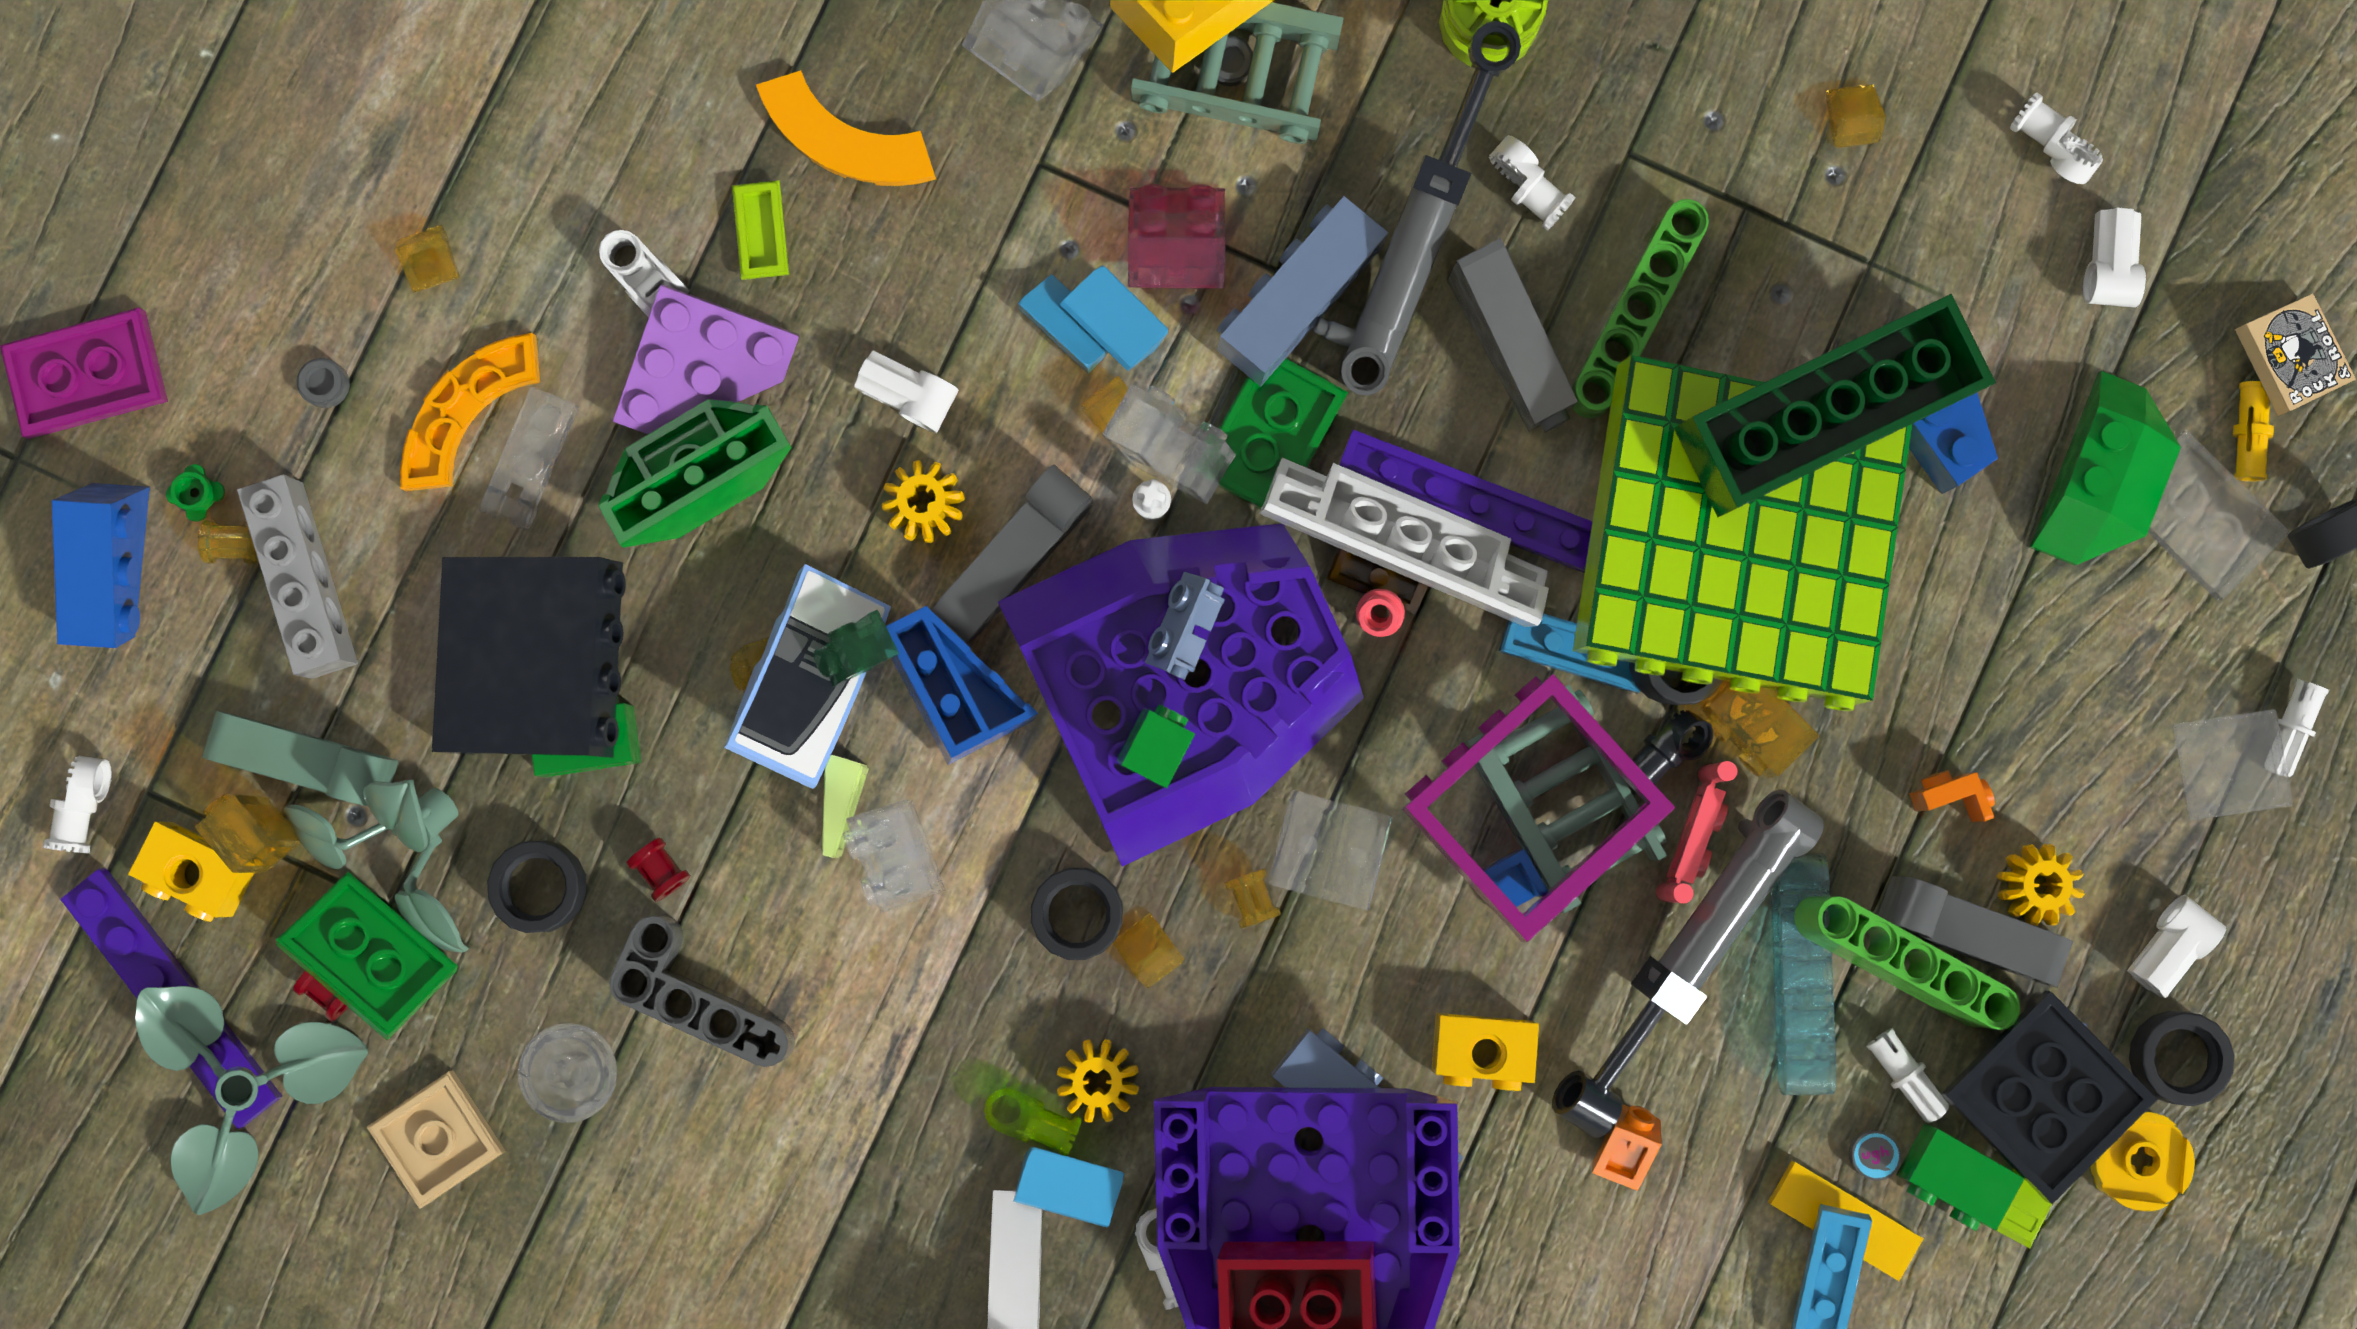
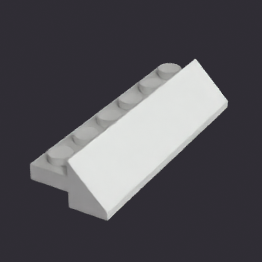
M1281 459L1259 514L1523 627L1538 626L1541 622L1549 590L1548 587H1545L1548 571L1509 555L1508 550L1511 538L1335 463L1332 464L1327 476H1324L1287 459Z

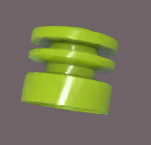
M1443 0L1439 19L1443 42L1455 58L1471 67L1472 63L1469 59L1468 47L1474 33L1486 23L1494 21L1504 22L1513 27L1519 35L1521 43L1520 54L1517 58L1519 60L1525 56L1537 36L1539 27L1546 15L1548 0H1502L1499 8L1491 6V0ZM1489 35L1482 40L1481 51L1489 61L1498 62L1505 58L1507 45L1503 38L1497 35Z

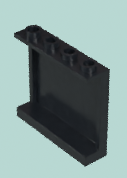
M442 557L432 752L466 755L515 754L614 758V745L619 735L618 723L615 720L616 698L621 688L618 657L619 647L622 644L624 635L623 626L620 621L621 598L626 589L623 562L602 557Z

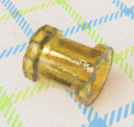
M204 520L201 523L198 532V550L203 563L214 564L217 559H243L244 563L255 564L258 561L247 521H244L242 525H217L213 520Z
M1265 868L1224 882L1226 889L1232 890L1242 918L1238 921L1240 929L1281 915L1280 908L1273 906L1264 880L1268 875Z

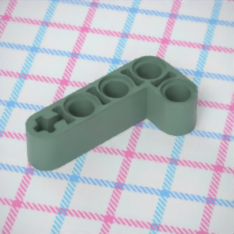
M218 710L215 711L202 754V758L322 791L332 798L363 806H368L363 794L364 787L375 781L393 783L399 760Z

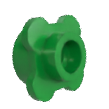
M197 464L187 466L184 473L178 475L166 490L168 502L184 509L186 517L193 522L203 521L207 517V510L212 504L223 500L225 496L224 486L219 482L210 480L205 475V469ZM198 489L200 492L199 496L194 498L192 491Z

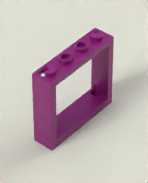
M1554 674L1544 682L1535 676L1514 695L1520 703L1507 715L1500 708L1478 727L1484 736L1470 748L1462 742L1441 761L1447 769L1434 781L1427 774L1405 793L1410 802L1402 809L1521 942L1531 940L1675 809L1674 805ZM1550 698L1644 800L1645 804L1522 914L1427 808Z

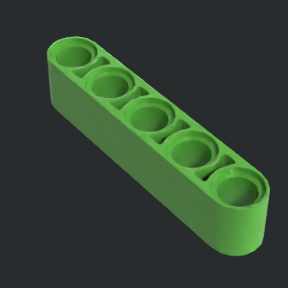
M1691 199L1679 200L1672 204L1659 221L1571 387L1578 401L1572 409L1578 415L1588 419L1597 418L1611 407L1617 365L1621 362L1610 359L1606 354L1605 344L1608 341H1617L1624 345L1627 350V358L1631 355L1640 357L1709 224L1708 213L1699 202ZM1684 217L1688 219L1693 226V234L1685 236L1675 231L1672 226V218ZM1661 258L1668 262L1671 267V276L1659 277L1654 274L1650 268V260ZM1634 299L1643 301L1649 309V318L1642 320L1634 318L1628 311V301ZM1593 382L1601 386L1605 392L1604 402L1593 404L1586 400L1583 395V385Z
M1811 896L1802 900L1796 907L1794 915L1795 926L1806 939L1964 1025L1975 1028L2003 1030L2014 1025L2019 1017V999L2016 993L2009 987L1847 898L1840 896ZM1826 908L1830 915V922L1827 928L1823 925L1822 920L1823 912ZM1866 932L1870 935V945L1867 951L1863 942ZM1908 953L1910 957V967L1909 970L1906 972L1904 967L1905 956ZM1948 976L1950 980V988L1949 991L1946 993L1944 984ZM1988 998L1990 1007L1988 1013L1986 1014L1985 1002Z

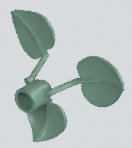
M414 780L394 783L371 782L364 787L363 794L370 811L379 823L347 839L336 837L332 825L320 814L309 808L299 805H287L283 808L297 838L307 852L319 863L332 869H340L346 864V857L342 850H347L387 829L392 830V833L406 847L413 851L421 852L404 882L403 887L405 891H399L395 894L397 907L404 920L438 948L460 953L466 952L471 948L463 944L459 931L445 907L432 895L417 889L416 881L431 853L442 842L438 833L458 817L456 805L443 791L438 788H430L418 799Z
M190 986L147 987L141 990L137 999L135 1019L138 1036L145 1052L154 1062L164 1068L179 1071L188 1068L200 1053L208 1062L214 1074L219 1078L215 1088V1095L219 1104L226 1109L221 1129L210 1124L196 1125L178 1138L171 1153V1170L174 1179L196 1215L210 1212L227 1203L245 1187L256 1170L258 1148L255 1139L246 1132H230V1128L236 1111L244 1110L253 1104L257 1097L259 1086L266 1084L276 1076L284 1074L283 1085L285 1091L292 1098L306 1104L323 1103L339 1095L348 1086L359 1065L368 1054L367 1046L348 1030L329 1023L304 1022L290 1027L277 1038L274 1051L277 1060L281 1064L280 1066L257 1076L250 1069L241 1066L231 1067L226 1070L207 1047V1045L212 1044L220 1037L224 1027L223 1010L219 1002L211 994Z

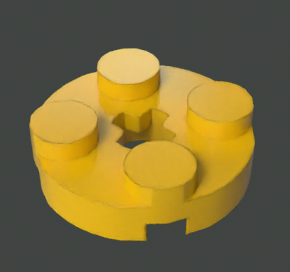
M2146 1111L2090 1166L2091 1173L2094 1176V1183L2097 1189L2110 1197L2115 1203L2138 1211H2156L2170 1205L2167 1202L2173 1200L2178 1193L2183 1194L2189 1187L2195 1167L2193 1148L2188 1139L2183 1137L2181 1131L2175 1126L2176 1124L2169 1118ZM2144 1147L2145 1154L2153 1157L2152 1166H2144L2142 1174H2137L2136 1167L2131 1164V1156L2137 1153L2138 1148Z

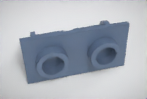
M1184 572L1181 580L1174 585L1168 599L1169 608L1161 626L1154 631L1150 638L1149 654L1145 663L1184 680L1188 671L1194 672L1207 640L1193 635L1192 631L1195 625L1211 631L1225 600L1221 597L1224 588L1210 582L1209 579Z

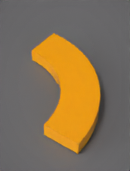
M801 70L756 84L765 108L784 137L810 158L812 162L827 171L843 178L848 177L863 182L875 183V185L904 186L936 180L921 131L900 135H882L869 133L847 125L829 113L818 102L810 91Z
M535 334L515 335L474 351L475 354L462 361L454 369L448 370L433 385L423 399L425 402L417 414L412 428H409L406 435L400 467L401 490L413 491L453 487V468L457 449L464 433L474 418L488 404L501 395L519 387L540 383L537 337Z

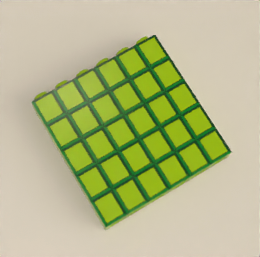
M1634 355L1629 356L1617 365L1573 652L1588 654L1587 662L1597 665L1616 666L1617 660L1635 663L1634 670L1644 674L1664 675L1665 669L1683 672L1682 680L1691 683L1712 684L1713 678L1730 681V689L1739 692L1759 693L1760 687L1777 690V698L1786 701L1807 702V696L1825 699V708L1839 711H1854L1855 705L1873 701L1912 424L1727 514L1717 517L1674 428L1689 418L1764 382Z

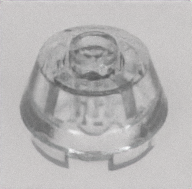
M574 1023L553 1025L538 1033L524 1049L518 1068L520 1090L529 1106L544 1118L561 1123L582 1121L600 1111L610 1099L617 1079L616 1060L606 1040L591 1028Z

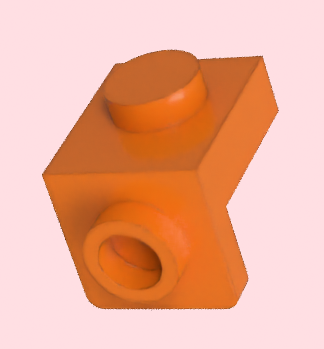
M1949 770L1921 779L1923 788L1909 793L1915 811H1929L1963 799L1972 822H1985L1994 818L1991 809L1995 805L1992 790L1985 779L1979 778L1977 772L1963 773L1951 777Z

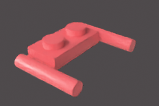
M1724 761L1704 765L1699 769L1698 777L1702 785L1698 786L1666 875L1668 880L1666 883H1661L1656 889V896L1660 901L1684 904L1692 900L1694 892L1688 884H1694L1696 877L1702 878L1706 873L1712 851L1706 849L1712 831H1720L1728 811V805L1723 804L1726 791L1715 788V785L1719 782L1731 781L1736 777L1737 767L1734 763Z

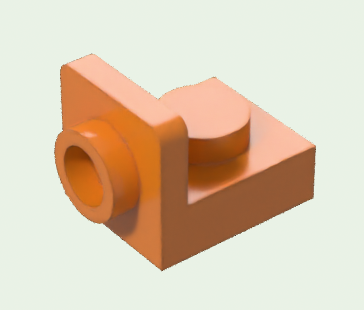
M1622 1104L1618 1121L1606 1134L1592 1162V1173L1638 1191L1662 1145L1660 1119L1643 1107H1629Z

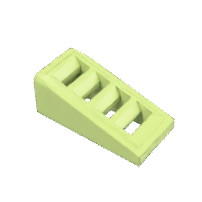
M835 755L830 756L824 768L822 849L823 855L831 858L842 857L869 770L867 765Z

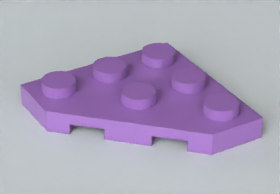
M661 284L613 422L650 434L707 399L739 402L783 382L799 339V334Z

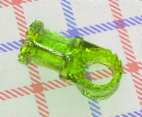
M1009 1086L1000 1087L991 1092L986 1099L984 1108L985 1119L996 1131L1024 1143H1028L1030 1140L1058 1151V1154L1068 1156L1073 1145L1069 1140L1075 1141L1076 1137L1071 1135H1077L1082 1122V1118L1078 1116L1070 1119L1044 1107V1102ZM1000 1096H1012L1019 1102L1021 1111L1015 1121L1002 1123L995 1119L992 1113V1105Z

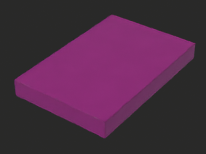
M141 308L131 309L0 345L21 435L24 438L32 439L168 402L146 311Z

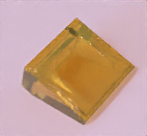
M1874 84L1826 91L1832 140L1836 148L1880 142L1886 116Z
M442 225L397 240L394 250L413 293L460 277Z
M1120 376L1115 377L1081 405L1082 411L1111 447L1149 419L1148 414Z
M1151 913L1118 936L1113 942L1115 948L1145 988L1152 987L1185 961V958Z

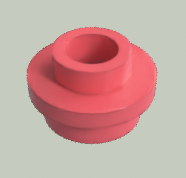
M1386 589L1368 591L1361 597L1356 607V618L1360 627L1368 634L1377 637H1385L1395 633L1402 625L1405 616V609L1401 599L1395 593ZM1375 605L1385 606L1389 610V616L1386 618L1377 617L1373 612V607Z

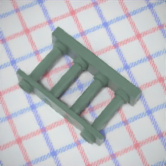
M1271 2L1235 28L1253 32V36L1256 38L1242 102L1214 96L1228 34L1205 50L1196 92L1168 86L1171 71L1155 55L1149 81L1133 78L1131 85L1132 101L1139 102L1140 108L1153 113H1166L1167 109L1276 132L1279 133L1280 139L1290 143L1305 144L1307 139L1317 141L1321 119L1309 117V107L1321 54L1326 52L1327 49L1337 51L1344 18ZM1281 39L1299 42V46L1303 48L1289 112L1261 106L1274 45L1280 42Z
M1570 684L1566 685L1565 687L1593 716L1594 711L1584 693L1580 689L1574 692ZM1559 707L1507 735L1475 764L1477 771L1521 849H1525L1548 891L1574 868H1570L1569 865L1561 868L1552 850L1558 847L1556 842L1619 807L1626 819L1640 808L1623 777L1574 724V728L1585 745L1584 749L1523 783L1520 779L1512 782L1503 766L1509 763L1508 757L1571 722ZM1480 733L1464 743L1470 748L1484 735ZM1596 765L1610 790L1548 825L1544 822L1537 825L1528 810V807L1534 805L1532 800ZM1659 824L1610 868L1642 850L1646 852L1650 861H1659L1666 857L1667 854L1661 845L1667 843V840ZM1577 897L1560 913H1566L1581 905L1582 903Z

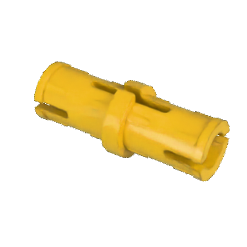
M2261 381L2239 383L2238 424L2233 426V437L2238 438L2234 479L2253 482L2267 480L2268 439L2274 435V426L2269 425L2270 399Z

